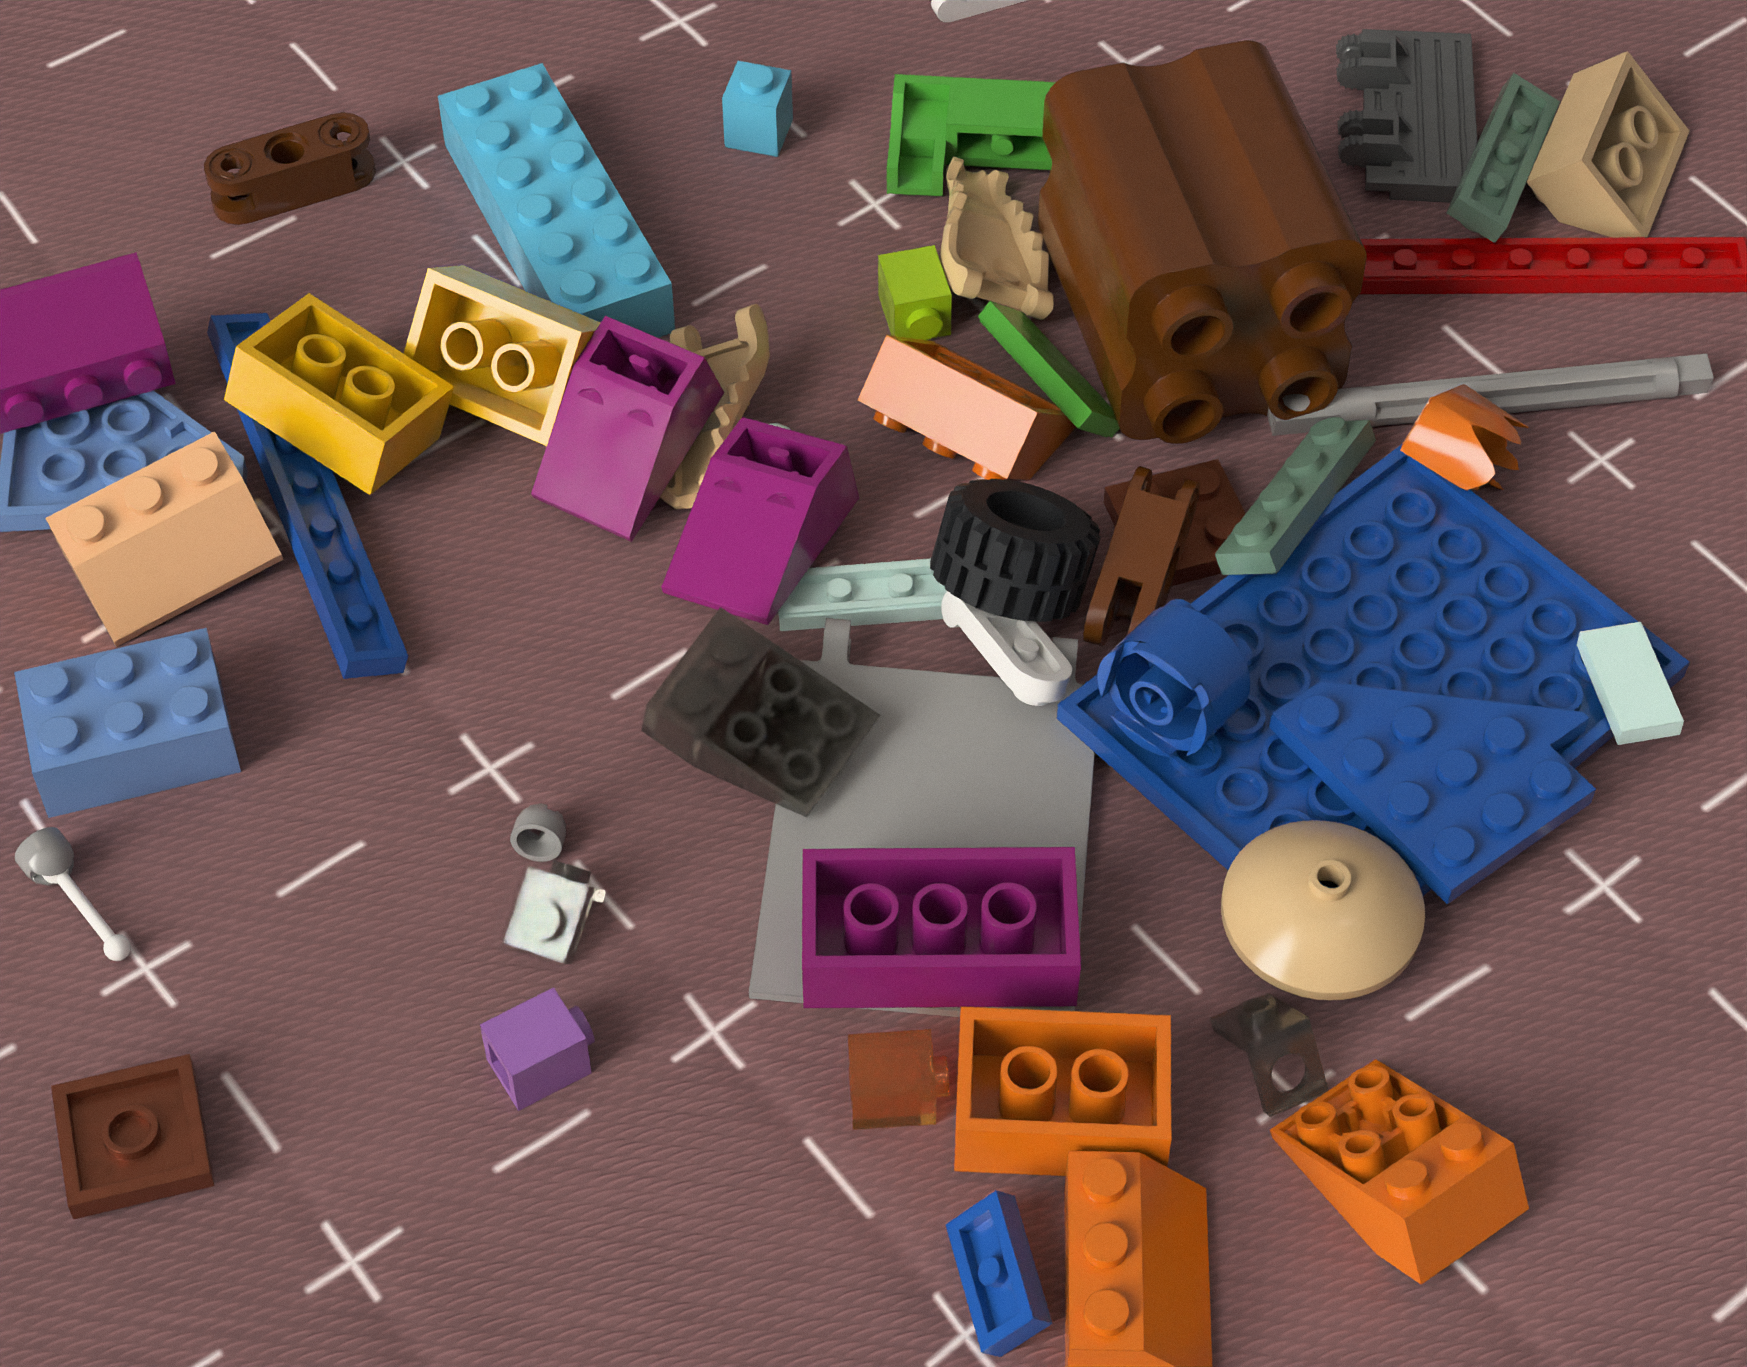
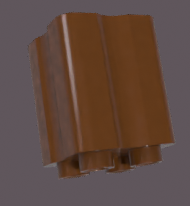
M1237 41L1196 49L1180 59L1165 64L1135 66L1127 63H1118L1076 71L1059 79L1049 89L1044 100L1042 137L1052 159V167L1049 177L1039 193L1038 227L1043 235V240L1121 432L1135 440L1159 438L1166 443L1182 444L1205 436L1218 425L1221 418L1231 415L1253 413L1267 416L1269 407L1275 417L1289 420L1325 409L1333 401L1338 389L1343 387L1347 379L1352 344L1345 331V320L1351 310L1353 301L1361 293L1367 254L1268 49L1256 41ZM1290 394H1301L1308 396L1310 404L1304 411H1294L1284 404L1282 398Z

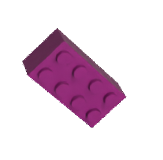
M1075 847L803 849V1008L1077 1006L1081 956Z

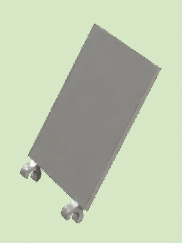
M826 618L821 659L818 661L796 660L749 986V998L803 1003V849L1075 847L1080 936L1095 752L1056 719L1058 703L1084 685L1077 683L1075 679L1078 639L1053 637V643L1073 668L1066 694L1062 699L1043 706H1034L1020 701L1000 677L850 664L851 639L849 638L851 620ZM1065 1006V1007H985V1008H1009V1009H1033V1010H1057V1011H1074V1010H1075V1006ZM961 1007L860 1009L960 1017Z

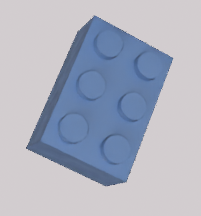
M207 628L14 672L31 770L48 818L241 772L220 675Z

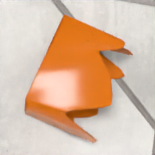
M1462 384L1428 400L1404 440L1400 451L1464 490L1474 489L1478 491V486L1487 483L1504 490L1492 478L1496 474L1493 464L1510 470H1519L1517 459L1506 449L1507 440L1521 445L1519 434L1513 426L1529 427L1467 385Z

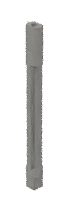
M1707 354L1662 357L1338 389L1333 401L1323 410L1289 420H1282L1275 417L1268 407L1267 416L1272 436L1306 433L1317 422L1332 417H1340L1344 421L1370 420L1371 426L1377 427L1415 423L1431 397L1462 384L1467 385L1507 413H1519L1675 398L1681 395L1707 393L1714 380ZM1290 394L1282 398L1284 404L1294 411H1304L1310 404L1308 396L1301 394Z

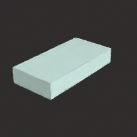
M1635 622L1580 631L1576 646L1579 649L1617 745L1680 735L1684 723L1683 717L1642 623Z

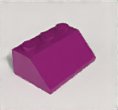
M137 252L0 290V434L176 384L166 344Z

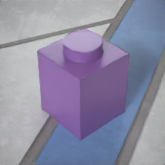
M554 987L480 1024L486 1059L518 1111L591 1074L588 1046L595 1042L592 1029L580 1008L574 1006L567 1009Z

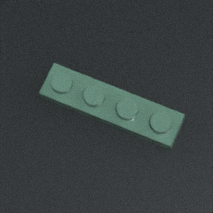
M1513 73L1500 91L1446 213L1460 221L1468 230L1477 232L1495 243L1507 229L1560 101Z
M1332 417L1321 420L1311 427L1306 437L1292 455L1286 459L1282 468L1260 493L1258 499L1241 521L1235 525L1231 534L1215 553L1222 575L1278 573L1376 441L1370 420L1344 421L1340 417Z

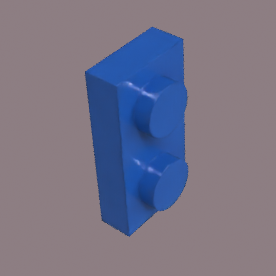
M995 1190L945 1224L981 1353L1002 1357L1053 1324L1015 1195Z

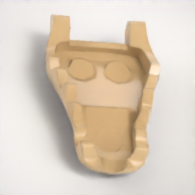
M953 157L946 169L949 205L940 249V261L949 287L958 296L969 299L979 297L1009 306L1028 316L1040 320L1045 319L1052 312L1054 305L1053 294L1048 291L1049 253L1042 251L1043 235L1039 232L1030 231L1033 214L1023 211V202L1018 200L1011 201V197L1006 195L1008 173L994 170L990 174H987L984 170L969 172L964 167L963 159Z
M758 304L744 307L736 312L737 339L702 349L700 334L692 325L674 329L670 334V343L705 357L725 392L660 496L668 505L676 510L692 508L711 457L743 417L752 396L765 375L770 357L769 335L764 314Z

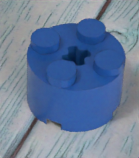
M1173 599L1164 607H1160L1149 614L1103 658L1098 668L1097 684L1102 698L1109 692L1118 709L1111 717L1131 740L1144 749L1160 756L1171 757L1176 751H1188L1186 755L1188 756L1196 753L1247 701L1251 686L1248 666L1253 661V655L1250 647L1241 637L1235 634H1228L1212 619L1196 611L1187 601Z

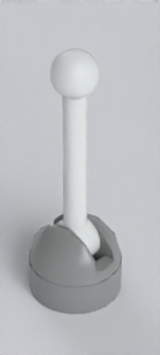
M47 827L27 837L16 850L14 857L15 862L25 875L36 884L47 886L59 884L104 941L103 949L105 955L113 961L124 960L131 951V944L125 936L115 934L70 877L74 866V852L65 836L58 828Z

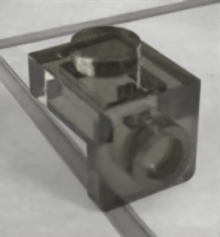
M554 860L550 871L528 866L503 943L572 965L592 902L603 903L606 890L588 884L591 871Z

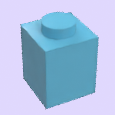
M737 61L722 97L725 147L769 156H779L793 121L791 70Z

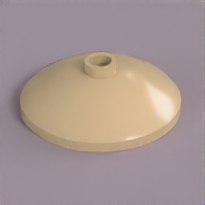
M1309 820L1292 822L1270 829L1257 836L1239 852L1233 860L1224 881L1221 897V915L1226 935L1233 949L1241 960L1263 980L1281 990L1305 998L1345 1000L1367 995L1391 983L1407 968L1414 958L1421 941L1425 923V905L1419 883L1413 872L1400 855L1389 845L1368 832L1353 826L1331 821ZM1319 881H1329L1339 887L1327 888L1320 884Z

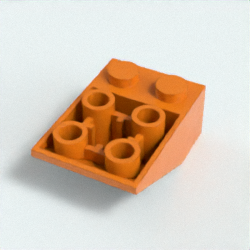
M1377 1059L1356 1070L1351 1076L1312 1102L1302 1106L1297 1112L1270 1129L1274 1141L1378 1256L1421 1285L1529 1210L1514 1143Z

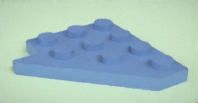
M154 390L5 432L0 462V532L51 529L45 519L46 517L199 440L211 432ZM220 439L247 486L248 471L244 456Z

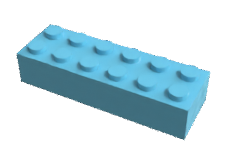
M543 63L438 96L445 146L524 290L598 322H601L604 316H608L657 338L670 334L675 329L672 283Z

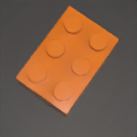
M985 1007L960 1008L954 1171L1066 1176L1068 1151L1140 1152L1168 1167L1172 1140L1171 1015Z

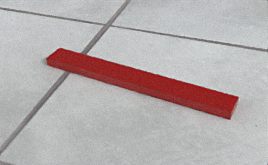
M1746 237L1499 238L1495 243L1487 238L1360 239L1366 250L1367 259L1362 290L1359 295L1747 292Z

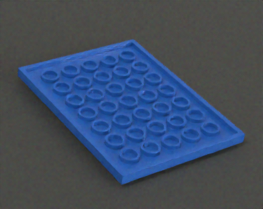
M1401 444L1335 494L1334 498L1277 574H1229L1191 603L1196 611L1212 619L1228 634H1235L1241 637L1248 644L1253 655V661L1248 666L1251 686L1247 701L1196 753L1186 756L1188 751H1176L1171 757L1160 756L1144 749L1131 740L1111 717L1118 709L1109 692L1103 698L1101 697L1097 684V675L1058 703L1056 719L1223 867L1229 870L1233 860L1249 842L1270 829L1292 822L1320 820L1342 823L1368 832L1383 841L1269 728L1272 712L1316 683L1325 681L1583 711L1589 717L1585 733L1557 751L1572 767L1576 768L1614 736L1581 658L1579 649L1576 646L1580 631L1638 621L1473 491L1457 487L1400 451ZM1643 626L1667 683L1671 688L1685 676L1690 662ZM1411 869L1424 896L1431 888ZM1319 881L1320 884L1327 888L1339 887L1329 881Z

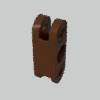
M335 113L225 145L214 150L205 160L204 171L207 184L211 188V202L215 215L219 220L228 224H248L366 187L373 181L376 174L374 158L366 150L370 142L368 124L362 117L353 113ZM345 132L351 134L343 142L337 138L338 133ZM231 169H240L234 174L233 172H227ZM235 196L247 197L239 201L234 200Z
M1141 466L1137 467L1128 487L1088 609L1083 641L1103 647L1110 635L1116 616L1131 620L1128 630L1129 634L1154 610L1165 606L1196 511L1200 493L1199 482L1186 479L1181 490L1177 491L1174 500L1149 493L1152 483V470Z

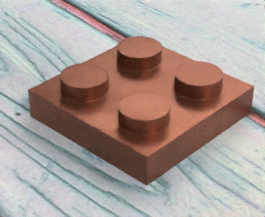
M1219 459L1152 475L1149 493L1174 500L1177 491L1181 490L1186 479L1200 483L1196 511L1172 586L1222 574L1215 553L1231 534L1235 525L1246 514ZM1131 480L1104 488L1103 503L1115 527Z
M190 1054L51 1086L67 1204L73 1220L215 1186L195 1067Z

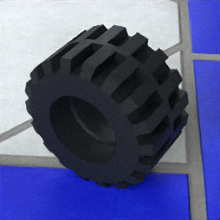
M970 480L969 483H961L955 486L954 491H951L931 557L930 569L934 571L933 576L936 581L945 586L944 589L965 603L985 612L1022 621L1047 622L1052 621V619H1064L1069 617L1071 612H1076L1080 607L1101 539L1099 535L1100 529L1098 524L1091 520L1092 517L1086 511L1052 491L1012 480Z

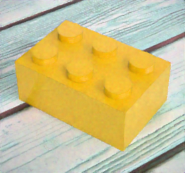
M464 265L428 268L404 354L455 386L450 405L547 446L573 365L601 322Z
M308 293L236 346L224 400L371 495L440 438L455 386Z

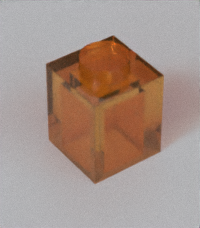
M931 1029L848 1034V1073L853 1130L936 1125V1100L941 1097H949V1077L946 1055L933 1056Z

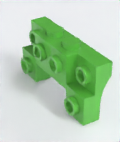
M895 74L887 159V194L943 196L945 166L950 164L953 157L963 159L964 166L1051 170L1052 159L1042 137L1043 114L1046 94L1056 82Z

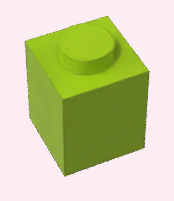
M935 245L878 255V296L891 335L921 340L951 335L952 294Z

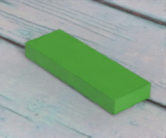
M989 301L978 315L981 324L1078 429L1103 437H1113L1120 427L1111 406L1023 312Z

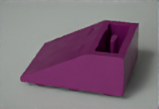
M604 316L573 365L531 492L533 498L632 542L725 393L705 357L608 316Z
M742 417L711 457L661 586L663 593L769 625L860 498L848 447L843 444Z

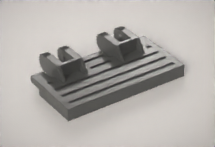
M1362 29L1360 35H1355L1354 33L1353 35L1347 34L1345 37L1342 36V39L1338 40V44H1336L1337 58L1342 62L1336 68L1337 82H1340V86H1345V89L1350 88L1352 90L1357 88V90H1363V110H1349L1347 113L1344 112L1343 116H1339L1338 135H1341V139L1344 138V140H1340V145H1338L1339 159H1342V163H1346L1347 166L1352 165L1354 167L1358 165L1359 167L1366 168V191H1388L1389 200L1451 203L1477 145L1471 34Z

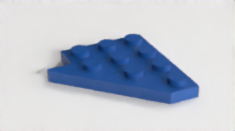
M1320 681L1272 712L1269 728L1371 830L1397 852L1407 865L1446 904L1452 902L1590 805L1596 788L1557 752L1585 733L1589 717L1583 711Z

